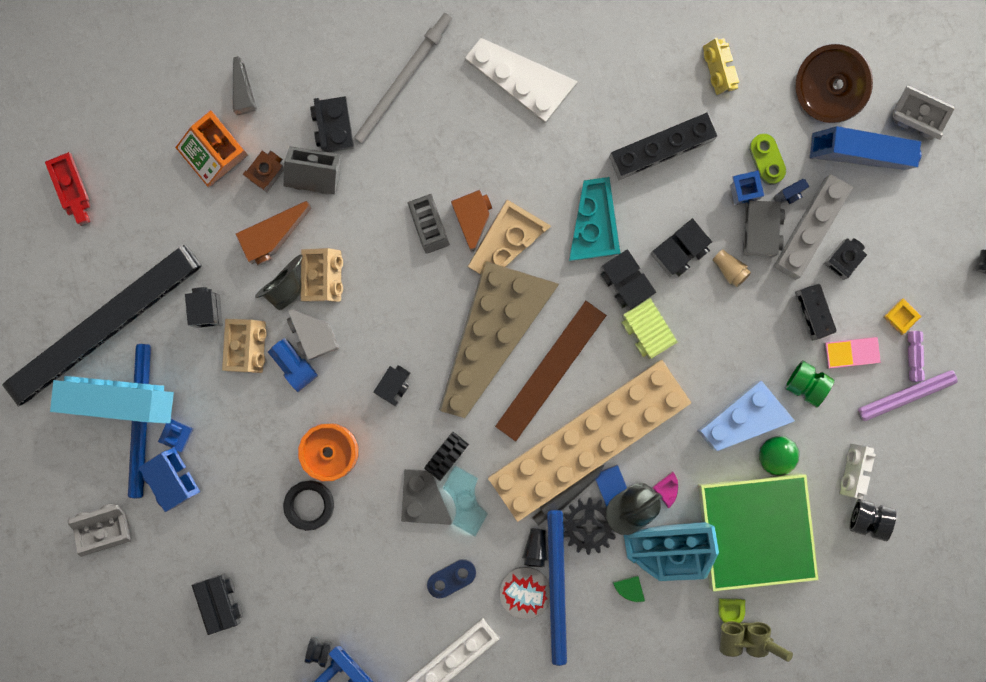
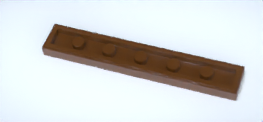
M588 301L583 303L495 425L497 429L515 442L518 440L605 319L606 314Z

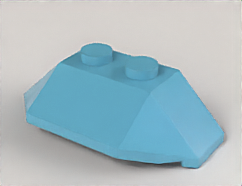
M706 522L661 525L640 529L633 534L624 535L628 559L633 563H637L644 571L659 581L705 579L719 554L715 527Z

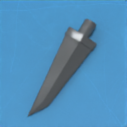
M604 465L593 470L540 507L541 511L532 517L536 524L539 526L547 520L548 511H562L598 478Z

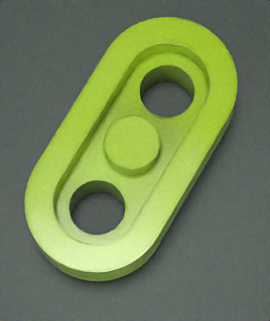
M769 134L757 135L749 146L756 169L759 171L760 178L764 183L769 185L777 184L786 175V166L777 143ZM760 143H767L768 150H761ZM770 166L777 168L778 172L776 175H772L769 172Z

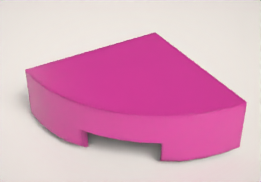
M673 471L652 487L656 493L662 495L661 500L667 508L673 505L678 494V480Z

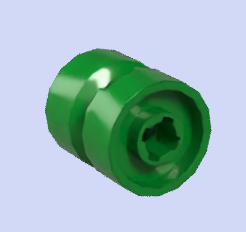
M802 360L788 379L785 389L796 396L803 395L804 401L818 408L829 394L835 379L823 372L817 374L815 367Z

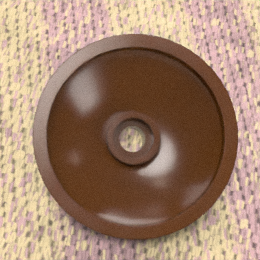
M842 44L825 45L811 52L802 62L796 77V93L803 109L811 117L827 123H840L855 117L868 103L873 89V75L868 61L856 49ZM839 80L843 82L841 89L836 87V83Z

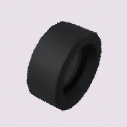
M312 480L302 481L291 487L285 495L283 502L284 515L288 522L297 529L305 531L316 530L326 524L331 518L334 510L333 496L329 489L320 482ZM305 490L316 491L324 500L323 513L319 518L312 521L302 520L294 511L293 504L296 496Z

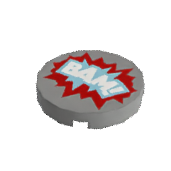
M519 567L510 571L503 578L500 586V601L504 609L511 616L519 619H533L541 615L548 608L550 602V589L547 577L532 567Z

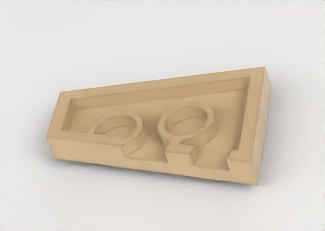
M506 200L467 267L478 274H481L485 261L506 267L551 226L511 201Z

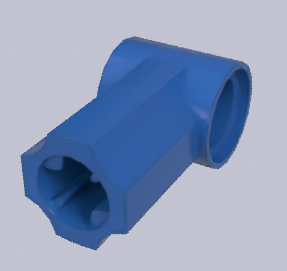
M286 338L277 342L268 351L269 355L284 372L283 375L297 392L301 391L318 377L312 366L304 358L300 357Z

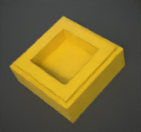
M902 298L883 317L901 335H904L922 316Z

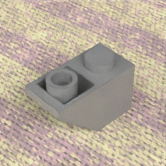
M293 309L288 311L290 318L287 319L292 333L297 332L300 342H297V346L302 357L307 356L308 360H313L339 349L329 324Z

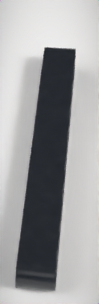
M187 245L179 247L7 379L2 386L18 407L27 403L52 384L53 380H57L202 267V264Z

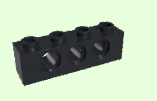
M708 112L617 149L610 153L609 158L618 180H622L713 142L717 138V133Z

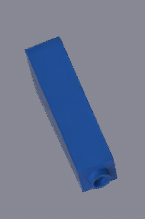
M835 126L812 133L810 158L907 170L917 168L922 156L920 150L921 141Z

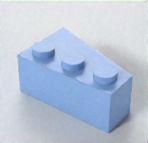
M756 381L697 431L714 451H719L792 423L795 420L762 381Z

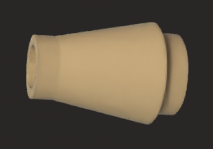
M724 249L713 258V261L730 285L740 286L751 274L747 269L748 265L731 256Z

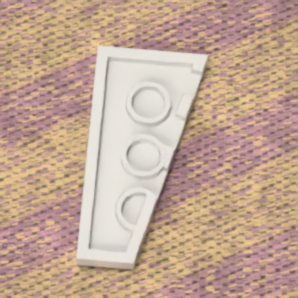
M480 38L465 57L468 63L544 123L548 121L578 82L483 38Z

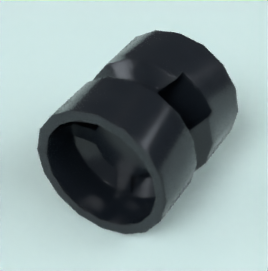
M858 499L852 511L849 529L862 535L870 533L872 538L887 542L894 530L896 509L882 505L876 508L874 503Z

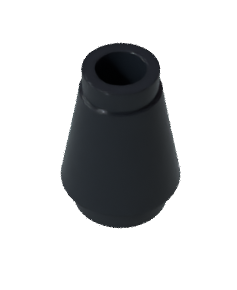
M530 528V534L522 556L524 565L545 567V561H548L546 530Z

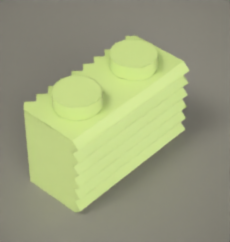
M651 298L622 315L624 321L621 324L628 335L633 333L638 343L635 346L642 357L647 355L649 359H652L678 343Z

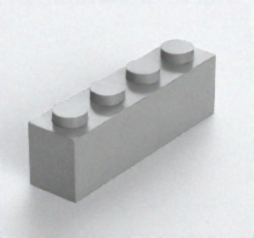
M832 174L824 178L774 264V268L795 280L803 275L853 189L851 185Z

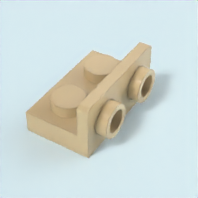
M330 248L301 249V254L303 255L301 259V301L340 302L343 292L341 282L343 259L341 250Z
M225 319L222 371L263 372V365L265 363L264 346L267 335L265 321Z

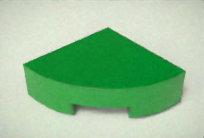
M638 575L613 582L617 592L625 599L632 602H645Z

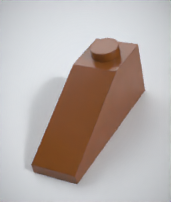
M307 201L302 202L236 233L248 262L251 264L256 263L259 266L270 261V256L280 249L312 209Z

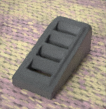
M237 56L233 58V112L236 115H242L256 111L257 107L244 61Z
M432 194L407 202L425 253L428 254L449 246L450 244ZM430 205L431 209L422 211L420 213L416 212L417 209H420L422 207ZM434 216V218L421 223L419 221L423 218ZM435 225H437L438 227L425 233L423 232L424 229L433 227Z

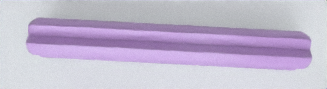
M947 371L858 409L859 415L863 421L870 420L952 386L958 382L957 377L953 371Z

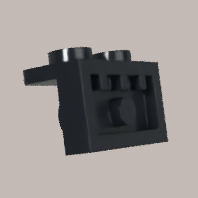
M346 96L324 100L314 98V106H310L312 121H317L318 131L314 132L316 146L321 147L323 152L354 149Z
M816 284L796 291L795 294L811 340H818L836 333L837 330L821 285Z

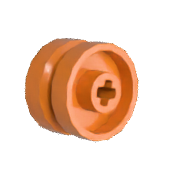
M320 424L309 429L302 437L298 447V457L303 470L312 478L320 481H335L348 475L355 467L359 457V446L355 436L346 427L338 424ZM326 447L332 449V456H324L323 453L326 451Z

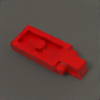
M67 152L45 161L62 208L66 210L69 216L73 214L77 224H80V226L90 223L86 211L87 208L91 207L90 200L72 154Z

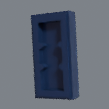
M801 179L782 189L774 196L775 202H781V204L787 201L790 205L803 198L801 193L810 186L806 179Z

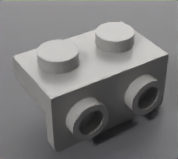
M907 85L892 115L898 126L905 129L915 128L919 130L921 136L929 140H933V138L941 140L942 132L955 108Z
M105 505L100 510L90 513H79L74 518L68 519V525L74 532L77 554L80 557L131 542L126 513L118 505Z

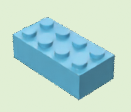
M64 376V381L53 380L50 412L150 423H170L174 392L164 391L165 386Z

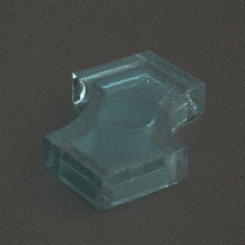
M455 465L443 487L451 495L455 503L456 515L453 525L476 536L488 515L476 500L475 486L478 478Z

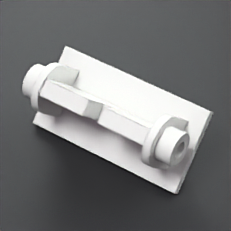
M851 444L847 454L844 476L841 480L840 494L858 499H863L864 495H867L870 477L863 476L862 474L863 470L872 471L876 454H873L874 448Z

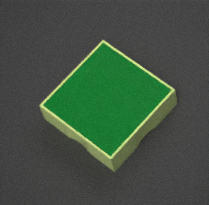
M798 473L747 481L698 484L702 522L715 527L719 554L708 574L709 588L712 591L819 580L806 474Z

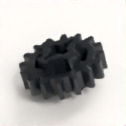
M592 497L588 498L587 503H584L580 498L578 499L577 507L573 504L569 505L571 513L564 512L563 517L568 520L563 522V528H567L563 536L564 538L570 537L568 546L576 544V552L578 553L582 548L586 549L587 555H590L593 548H595L597 553H601L600 546L603 545L609 548L608 538L613 540L616 538V535L611 532L612 529L606 519L607 506L605 508L601 506V499L595 504ZM585 509L583 517L573 520L579 511ZM595 510L599 511L605 520H600L595 515ZM587 520H592V524L597 526L593 527L591 532L587 531V527L582 526L586 524ZM574 532H579L584 537V541L578 539ZM606 532L600 540L594 542V537L598 533Z

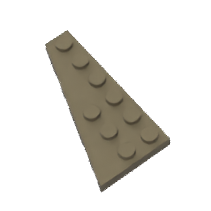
M487 261L484 262L439 407L440 411L466 418L559 285L558 283Z

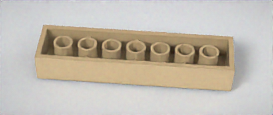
M659 360L490 475L488 479L516 521L519 522L691 404V401L663 360Z

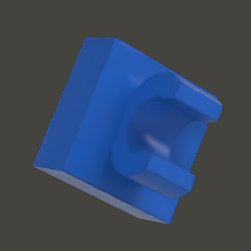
M171 419L170 423L165 424L158 442L170 448L175 447L179 452H184L194 428Z

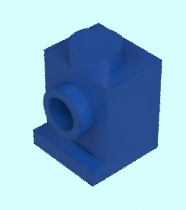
M759 171L732 176L733 183L730 185L734 206L747 203L749 200L757 201L764 197Z

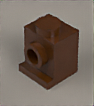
M262 150L243 175L268 193L284 171V166L280 164L283 159L271 150L268 154ZM268 164L269 170L265 173L261 172L260 168L262 165Z

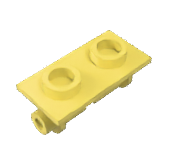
M715 38L704 45L703 50L704 59L708 64L711 75V84L715 89L716 95H719L727 90H737V84L740 82L735 66L726 67L725 64L733 61L729 43H726L725 39L718 40V38Z

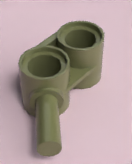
M730 621L721 625L719 650L723 655L737 657L743 653V647H746L747 654L757 658L765 657L769 652L787 662L793 657V652L774 643V640L771 638V628L765 623H738Z

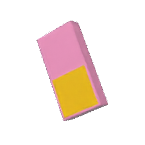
M878 337L824 343L827 369L881 363Z

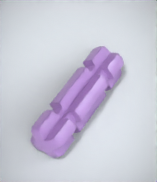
M910 331L908 332V342H910V346H908L909 367H911L909 380L921 382L925 379L924 370H922L924 366V346H921L923 332Z

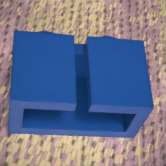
M175 447L158 454L138 467L144 481L151 488L158 505L162 507L164 512L178 507L200 493L189 472L181 477L177 475L186 466Z

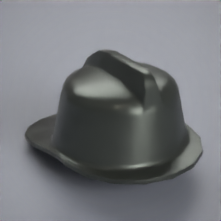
M303 255L295 257L272 281L257 292L255 298L263 296L278 310L284 309L295 301L301 291V281L295 268L300 263Z
M635 483L609 501L606 508L608 525L614 532L620 535H630L637 532L658 516L661 509L660 499L662 495L656 493L645 483Z

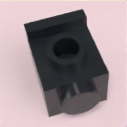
M846 238L823 264L842 280L848 279L867 256L863 251L865 246L855 238L852 240ZM846 252H850L853 255L852 261H848L845 258Z
M399 365L396 368L389 366L373 393L397 407L399 402L395 399L397 396L402 398L410 384L406 381L411 372Z

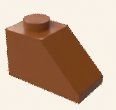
M480 190L451 201L470 252L476 250L490 217L488 210L493 209L488 195L482 196Z

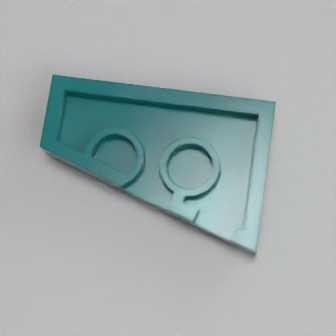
M610 177L583 181L569 262L621 254Z

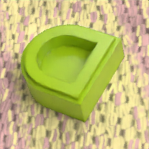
M718 598V615L724 623L730 621L741 623L745 617L746 600Z

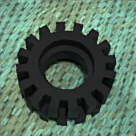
M452 432L424 469L441 481L469 444Z

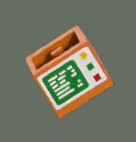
M211 110L188 129L175 147L208 188L248 156L246 151Z

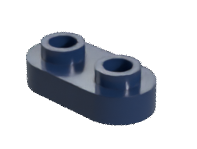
M467 559L457 560L429 577L427 581L428 592L435 598H445L471 584L476 577V568ZM461 568L468 571L467 577L461 578L458 575V571ZM443 581L445 588L438 590L435 587V583Z

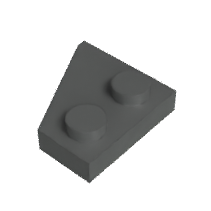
M405 469L401 522L451 525V517L433 475L426 470Z

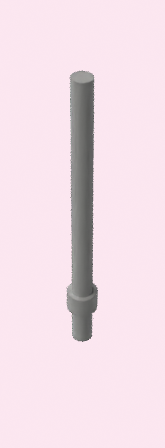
M444 12L435 26L429 28L424 35L425 40L354 136L360 143L364 142L432 46L437 45L441 40L442 32L452 20V17Z

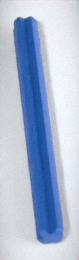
M149 344L136 345L134 383L149 384L151 346ZM132 421L128 497L133 499L143 497L144 479L138 467L145 463L147 422Z
M551 510L547 513L552 664L561 666L567 664L563 512Z

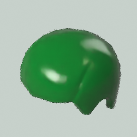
M775 436L766 440L759 450V461L763 469L771 475H786L793 471L799 463L800 451L796 442L786 436Z

